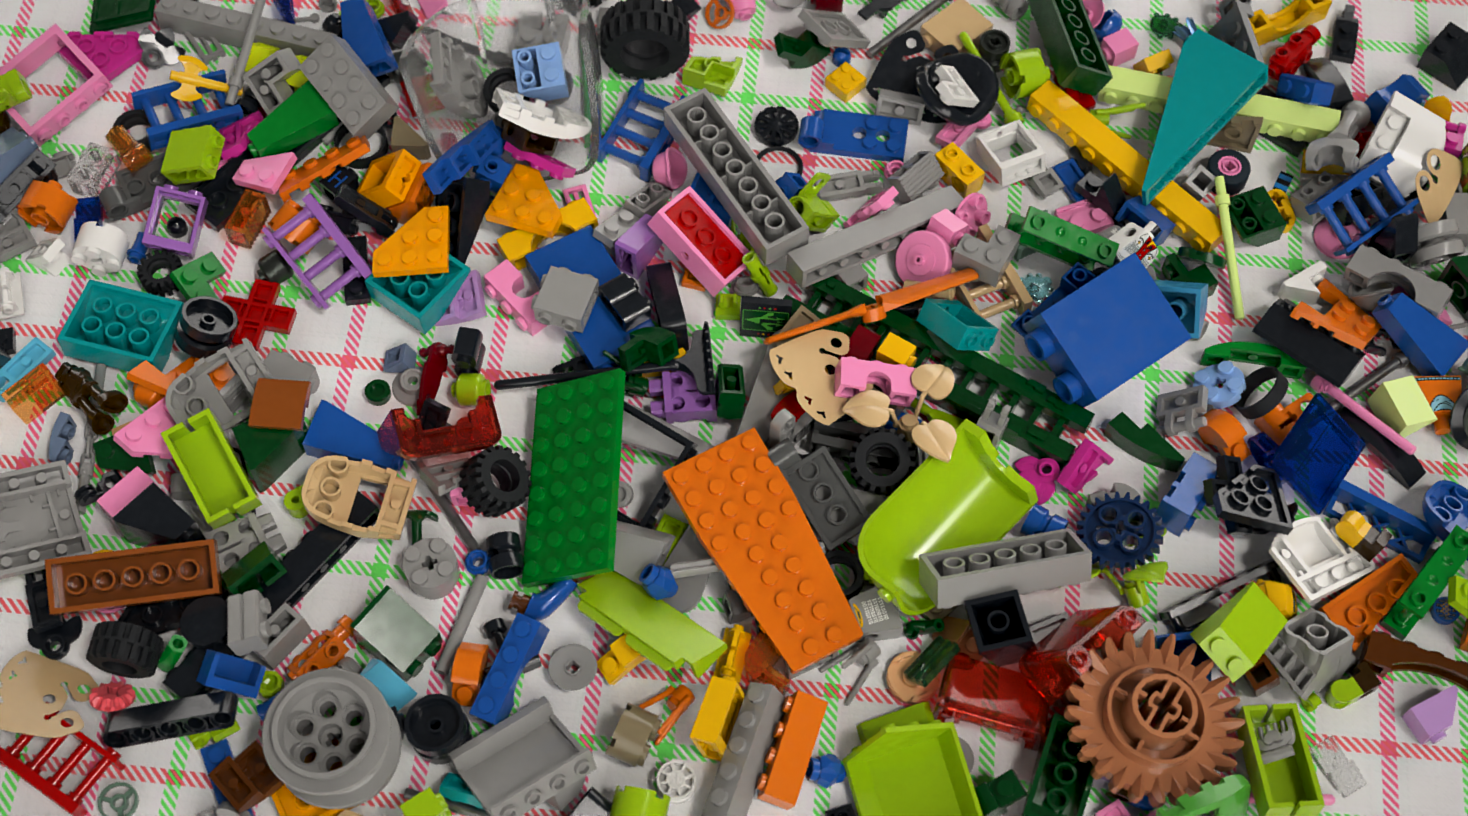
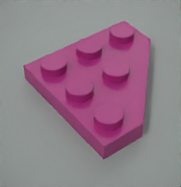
M113 31L94 32V34L69 32L67 34L109 81L142 59L143 50L138 41L140 34L136 31H127V34H114ZM66 45L57 52L86 81L93 76L90 70Z

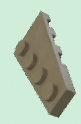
M1234 116L1207 145L1251 154L1263 123V117Z

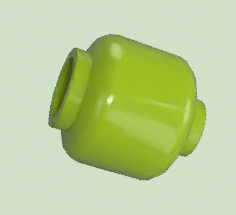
M462 373L457 377L456 382L452 383L451 393L453 397H456L457 402L461 406H482L490 398L491 384L483 374Z

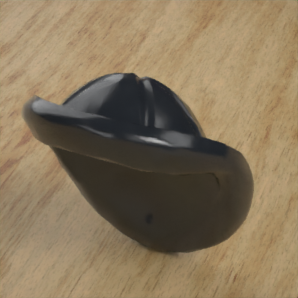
M955 53L938 58L921 66L915 74L916 89L923 99L927 110L955 125L968 126L982 120L993 109L998 99L999 83L994 68L983 58L970 53ZM940 65L954 66L980 101L974 108L949 106L940 99L941 94L935 88L940 83V78L935 72Z

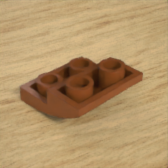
M258 378L252 399L248 426L250 428L303 431L305 409L309 406L311 382Z

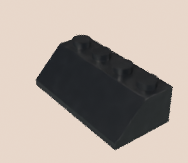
M1281 298L1275 301L1252 332L1340 388L1350 378L1366 353L1333 337V331L1329 332L1322 326L1315 329L1310 324L1311 321L1303 317L1296 320L1289 316L1297 306L1294 302L1288 299L1282 300Z

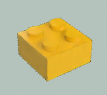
M1166 49L1144 58L1132 66L1137 71L1158 74L1170 68V64L1174 63L1170 50Z
M845 61L825 78V87L844 103H847L866 87L867 78Z

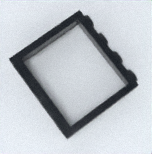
M624 402L623 411L685 446L674 466L697 455L698 451L695 450L698 446L697 444ZM663 483L640 523L617 510V520L653 529L658 520L655 518L660 509L664 510L671 499L667 484Z

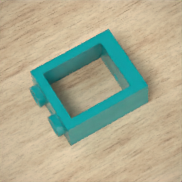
M926 298L916 320L956 350L989 351L995 342V337L999 330L958 300Z

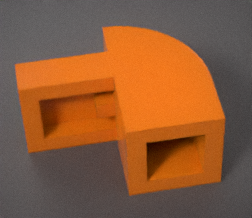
M1211 409L1202 415L1207 419V426L1200 427L1198 433L1204 444L1216 446L1221 456L1240 457L1241 462L1251 455L1243 438L1247 435V432L1233 415L1218 409Z
M462 642L457 649L451 674V682H453L452 698L462 706L472 707L482 687V678L485 674L484 669L487 668L489 645Z

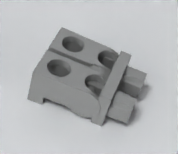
M252 512L247 517L204 534L206 540L215 539L218 543L219 562L222 573L263 541L276 554L287 549L281 533L270 538L265 536V533L277 528L271 512L256 517L255 513Z

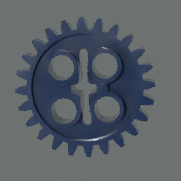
M1116 491L1115 497L1112 499L1105 493V501H1101L1096 497L1095 507L1087 504V512L1080 513L1082 521H1077V529L1079 530L1076 531V535L1092 552V565L1099 562V569L1101 571L1106 566H1109L1110 574H1113L1115 568H1119L1121 574L1124 575L1125 568L1127 567L1130 570H1134L1135 565H1144L1145 559L1153 562V553H1160L1159 545L1163 544V536L1161 535L1164 534V527L1160 526L1162 525V518L1156 517L1157 509L1152 508L1149 510V501L1141 504L1139 495L1134 500L1130 499L1129 492L1125 494L1124 498H1120L1118 491ZM1107 516H1112L1115 519L1112 521H1106L1103 518ZM1133 521H1139L1142 524L1138 526H1133L1130 523ZM1102 539L1110 541L1108 544L1105 545L1098 543V541ZM1132 544L1135 545L1136 548L1129 550L1126 549L1125 546Z

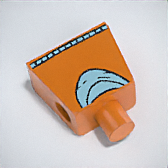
M1461 375L1414 376L1438 420L1431 423L1434 425L1435 434L1445 435L1450 433V414L1455 401L1462 393Z

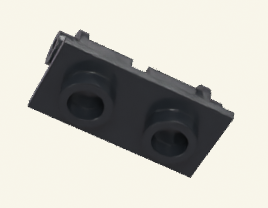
M321 204L343 234L348 236L357 235L359 226L356 225V222H361L359 218L342 210V213L335 212L333 207Z

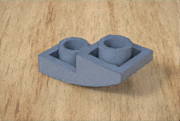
M64 412L59 413L51 433L49 460L51 462L65 460L66 465H68L73 458L74 452L68 441L74 437L77 425L70 414Z

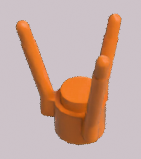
M680 684L676 689L670 685L664 692L638 705V707L644 709L668 697L666 704L673 712L658 729L657 733L659 736L654 742L655 745L661 743L679 717L695 701L694 694L685 685Z

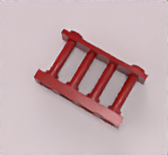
M59 711L52 713L50 715H45L44 719H51V717L57 715ZM61 720V725L63 727L72 726L65 720ZM80 731L70 734L81 742L80 745L57 772L46 780L39 775L42 771L40 768L68 735L51 738L31 762L28 760L26 764L18 760L21 757L19 753L32 740L33 735L21 734L11 747L7 746L5 749L0 747L1 764L72 816H85L88 813L81 806L84 802L82 798L111 764L120 771H123L125 768L119 760L121 755L110 746L106 749L102 748ZM90 749L102 757L74 792L70 791L66 795L60 791L62 788L61 783Z

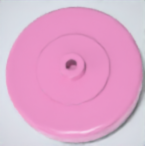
M926 230L912 232L901 241L895 255L897 274L903 282L906 279L923 282L949 274L952 268V251L948 242L938 233Z

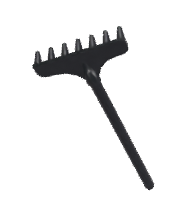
M704 322L703 330L693 332L691 348L684 356L673 358L663 366L652 362L643 363L631 372L625 371L626 375L680 370L694 378L697 391L700 394L716 395L708 322ZM615 366L497 380L494 383V388L496 390L557 384L618 368L622 369V367Z

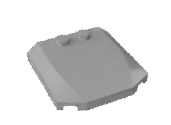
M65 460L0 473V580L44 570L45 559L92 554L86 530L83 529L71 488L72 482Z

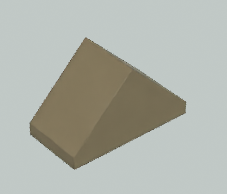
M398 115L395 116L391 138L392 153L404 148L418 160H428L431 158L428 143Z

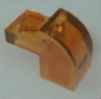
M760 632L746 650L744 660L745 677L748 683H760L762 681L764 684L774 685L785 695L789 690L790 680L773 668L781 656L775 651V646L771 640Z

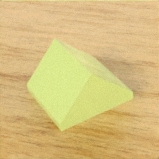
M1413 375L1383 382L1367 399L1374 415L1404 438L1438 420Z

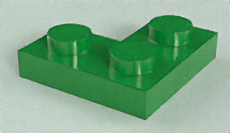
M210 252L172 271L169 277L187 301L197 296H210L219 299L208 283L223 276L226 270L214 253Z

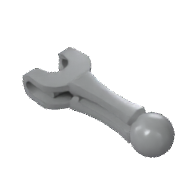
M1353 100L1341 108L1340 123L1336 129L1328 134L1327 137L1319 138L1309 143L1305 153L1306 170L1318 171L1326 165H1339L1344 168L1342 173H1355L1360 165L1359 159L1356 156L1359 152V144L1354 138L1358 135L1359 130L1367 126L1370 121L1371 111L1367 104L1359 100Z

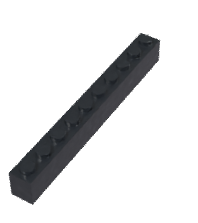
M357 491L348 523L366 528L373 526L380 512L378 506ZM322 523L313 531L307 532L302 538L301 543L294 550L287 552L282 562L288 572L269 587L264 581L260 583L264 590L261 594L264 598H268L271 605V613L267 614V620L285 602L293 608L361 538L336 530ZM227 640L222 644L219 642L209 649L243 659L248 655H236L227 645ZM194 647L188 652L186 659L167 674L163 684L176 698L181 699L208 694L214 689L196 681L207 649Z

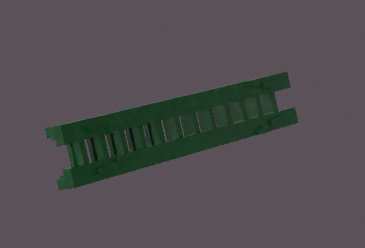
M833 277L805 287L814 292L807 304L787 294L783 298L792 300L791 317L802 304L819 319L845 312L860 304L865 303L866 306L876 303L875 299ZM825 299L836 304L828 316L817 311ZM894 309L886 312V318L871 322L879 327L876 333L882 337L870 361L876 360L877 350L891 332L923 350L913 368L926 364L930 356L934 355L945 361L943 364L945 367L952 369L955 366L961 369L967 375L960 385L954 383L952 392L946 398L935 400L927 394L925 399L959 418L968 419L977 424L990 398H993L998 389L1012 396L1008 403L1009 406H1012L1008 415L1010 419L1001 440L1039 460L1042 458L1054 459L1059 464L1060 471L1067 466L1076 447L1060 438L1064 432L1063 426L1066 424L1083 434L1087 433L1095 415L1091 411L1075 403L1066 404L1056 393L1046 389L1045 385L1031 378L1027 379L975 351L956 350L918 321ZM856 317L850 327L837 322L813 331L825 329L842 332L850 339L859 324L865 326L867 323H863L861 317ZM833 338L831 340V342L839 346L842 345V342L838 338ZM975 378L990 385L983 397L968 390ZM917 390V395L921 396L922 391ZM1020 401L1035 408L1028 421L1013 414ZM996 405L993 411L1000 414L1002 407ZM1042 413L1058 420L1051 433L1035 425Z

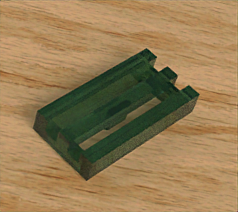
M938 635L903 673L908 680L926 687L955 657L960 648L957 643H951L950 640H944L942 636Z

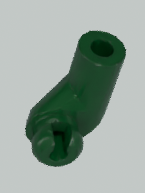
M940 618L911 620L906 624L904 634L908 639L914 640L918 638V635L941 632L944 629V622Z

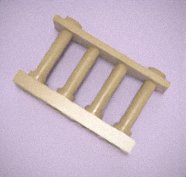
M988 224L979 226L976 238L987 243L993 235ZM1011 262L996 288L989 284H984L969 291L964 284L955 287L957 300L984 319L1011 308L1017 309L1020 315H1022L1027 309L1031 310L1034 301ZM952 267L950 273L956 272L955 268ZM1001 288L1006 290L1009 295V299L979 310L973 299Z

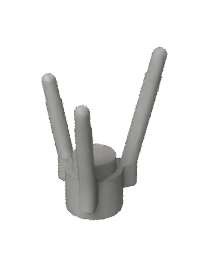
M865 638L860 644L856 643L851 649L819 668V671L822 673L848 657L850 658L841 665L843 669H846L855 661L861 666L867 664L866 669L846 699V706L850 705L872 669L879 664L876 658L881 654V650L872 639Z

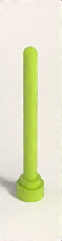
M961 32L959 38L967 52L981 57L968 33ZM999 87L997 103L1005 114L1003 116L1005 119L1004 124L1019 119L1024 123L1025 120L1021 113L1012 109Z

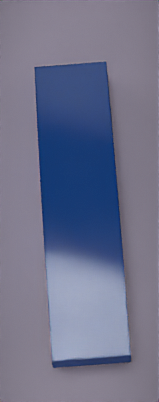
M488 120L469 133L422 173L433 195L441 194L452 181L461 179L472 166L480 165L503 141L493 120Z

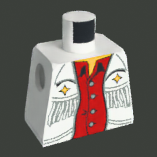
M1150 221L1144 228L1130 222L1108 238L1120 244L1113 265L1136 253L1145 268H1147L1159 252L1153 239L1161 232L1160 227L1153 221Z

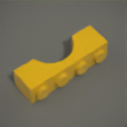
M1294 0L1287 7L1273 14L1267 15L1262 9L1253 12L1254 16L1249 18L1258 46L1325 19L1332 0Z
M584 197L579 200H573L559 209L563 222L554 236H567L588 225H591L593 230L598 226L597 218ZM517 229L503 234L496 240L505 260L508 259L519 271L527 267L525 255L535 251L538 245L549 237Z

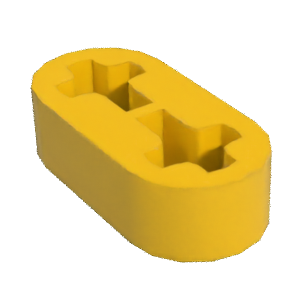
M1272 189L1268 194L1271 199H1275L1273 202L1283 219L1288 221L1283 233H1288L1292 230L1296 221L1294 211L1287 194L1280 189Z

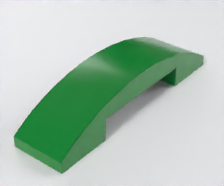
M1227 342L1205 348L1199 365L1211 366L1228 360L1274 366L1286 378L1300 379L1307 368L1276 347L1254 342Z

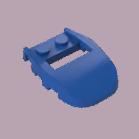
M1447 480L1436 482L1427 490L1422 501V510L1426 522L1443 542L1456 525L1464 530L1468 528V489Z

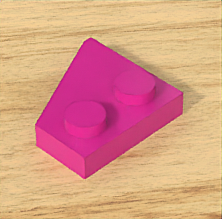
M259 110L219 130V133L225 138L221 153L224 161L229 158H236L246 150L247 145L250 143L247 134L264 119Z
M1085 438L1076 448L1067 466L1061 470L1060 476L1056 481L1076 494L1088 481H1091L1098 475L1096 469L1103 463L1110 465L1114 459L1096 444Z

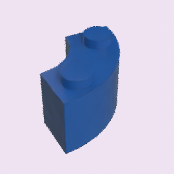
M1402 74L1389 86L1376 90L1364 103L1368 105L1371 111L1370 120L1376 126L1395 91L1421 106L1425 105V100L1430 94L1413 75Z

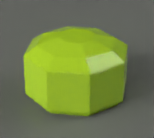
M265 671L259 693L264 698H271L284 688L285 682L277 671Z

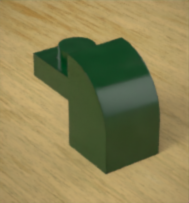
M807 29L798 38L778 33L774 37L778 57L787 59L790 68L802 69L811 67L819 63L831 52L830 47H825L819 43L818 37Z
M1175 252L1165 258L1162 272L1166 280L1208 284V297L1214 294L1219 282L1206 264L1188 271Z
M644 327L629 333L630 340L618 348L622 370L631 372L646 361L663 366L679 355L676 334L661 327Z
M1013 769L975 788L983 816H1001L1008 812L1006 809L1008 806L1028 795Z

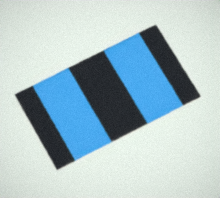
M1281 171L1273 189H1280L1286 193L1294 176Z

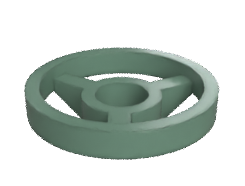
M112 783L101 792L98 799V809L102 816H107L102 808V802L104 801L110 803L111 808L118 812V816H132L139 804L138 793L128 783ZM118 786L130 788L124 795L116 794L112 798L105 796L108 791ZM134 793V805L132 809L126 815H124V811L129 806V798ZM118 799H124V804L121 807H115Z

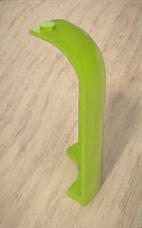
M965 419L955 429L957 440L949 463L930 455L872 513L859 535V559L865 572L879 589L877 591L878 595L885 602H891L907 615H920L935 607V604L919 583V554L1001 540L1038 501L1035 487L1020 476L1010 465L1005 468L996 457L999 455V452L992 445L986 431L968 419Z

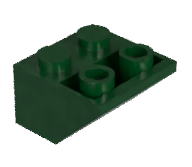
M1264 186L1230 197L1231 205L1228 207L1231 224L1242 242L1260 247L1280 239L1287 224Z

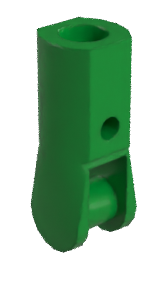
M173 635L158 661L157 666L162 671L169 673L180 659L188 645V641L183 636Z

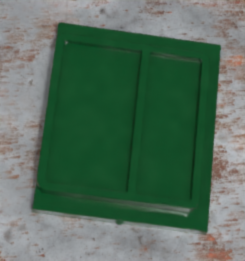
M94 0L89 32L91 34H94V32H106L153 21L156 0Z

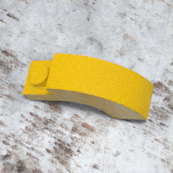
M626 634L609 645L611 649L597 661V667L609 685H615L633 668L646 660L644 656L627 645L625 641Z

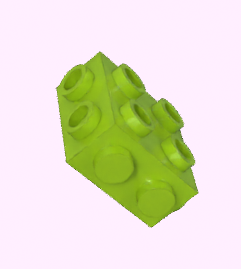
M212 125L171 131L160 172L174 185L215 179L225 138Z

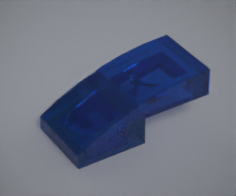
M99 196L77 199L76 218H74L75 242L83 223L95 221L97 222L96 226L103 227V206Z
M1265 432L1249 438L1247 444L1257 464L1278 470L1281 485L1290 481L1295 472L1277 456L1282 448Z

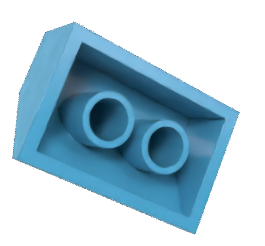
M1154 280L1190 336L1199 339L1207 311L1208 284Z

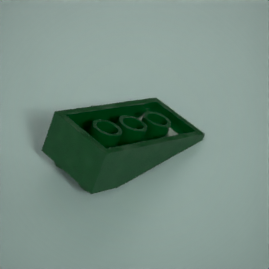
M1054 713L1046 724L1022 816H1083L1094 780L1090 775L1094 765L1091 761H1079L1076 754L1082 749L1081 743L1070 741L1067 734L1076 725L1058 713Z

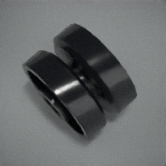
M197 296L189 299L183 304L174 336L176 344L183 352L199 359L202 357L207 358L226 346L230 348L238 322L235 310L226 302L210 296Z
M429 694L418 699L409 708L404 720L405 734L416 753L423 760L435 765L452 762L448 753L472 739V727L462 707L452 697L444 694Z

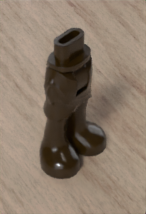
M64 362L55 374L58 385L65 396L71 401L73 406L81 409L85 414L90 429L97 435H104L110 432L115 422L106 412H122L128 405L127 396L118 390H103L98 382L91 377L88 370L84 369V367L78 368L76 365H71L68 362ZM90 396H92L101 409L97 408L89 400Z

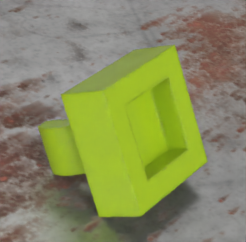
M718 293L716 295L715 320H740L741 296Z

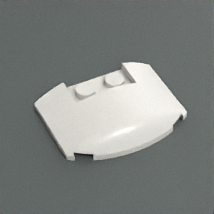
M1395 91L1359 157L1360 165L1358 169L1375 157L1390 152L1395 160L1387 165V172L1403 198L1408 197L1409 193L1416 190L1415 178L1419 171L1425 170L1431 176L1433 175L1427 166V155L1434 148L1444 151L1446 143L1445 119ZM1432 155L1431 165L1436 170L1440 160L1436 155ZM1373 175L1369 178L1384 187L1378 176L1375 177ZM1426 176L1420 177L1421 187L1428 181Z
M1321 516L1296 520L1292 523L1293 530L1288 535L1278 533L1268 550L1269 554L1309 604L1319 602L1322 598L1348 585L1356 584L1378 569L1372 561L1368 562L1337 535L1335 527L1339 520L1336 518H1331L1329 520L1330 523L1321 521Z

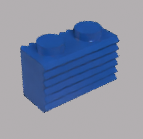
M1282 73L1279 78L1276 96L1308 105L1328 107L1331 103L1335 86L1333 83Z

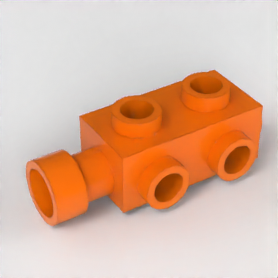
M344 615L337 621L338 625L332 631L326 629L321 635L316 636L307 649L293 658L292 663L287 667L289 670L287 676L293 681L308 672L336 666L338 661L343 659L350 650L343 642L349 636L351 638L354 636L350 627L353 620ZM324 640L325 643L319 648V643ZM304 659L305 662L298 667L299 662Z

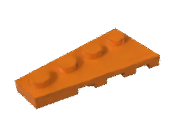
M1401 553L1322 606L1318 611L1325 613L1328 619L1335 624L1349 630L1350 634L1355 637L1352 645V652L1354 653L1381 618L1390 610L1394 602L1399 599L1418 576V573Z

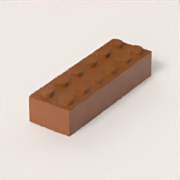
M215 539L45 559L50 615L57 616L223 594L218 543Z

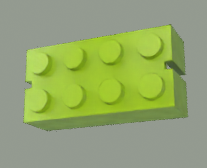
M209 408L187 419L195 431L190 432L188 427L181 422L160 433L204 518L213 529L235 520L234 514L237 512L242 516L263 505L219 421Z
M1297 703L1272 704L1268 712L1267 704L1242 706L1236 718L1245 719V724L1237 730L1239 740L1244 741V746L1241 747L1258 815L1318 816L1325 803ZM1290 716L1296 734L1295 742L1292 744L1295 755L1264 765L1254 728L1257 732L1258 740H1260L1258 728L1262 727L1265 737V726L1269 725L1270 730H1273L1272 724L1274 722L1277 723L1278 730L1282 733L1280 720H1284L1286 730L1288 731L1285 717Z

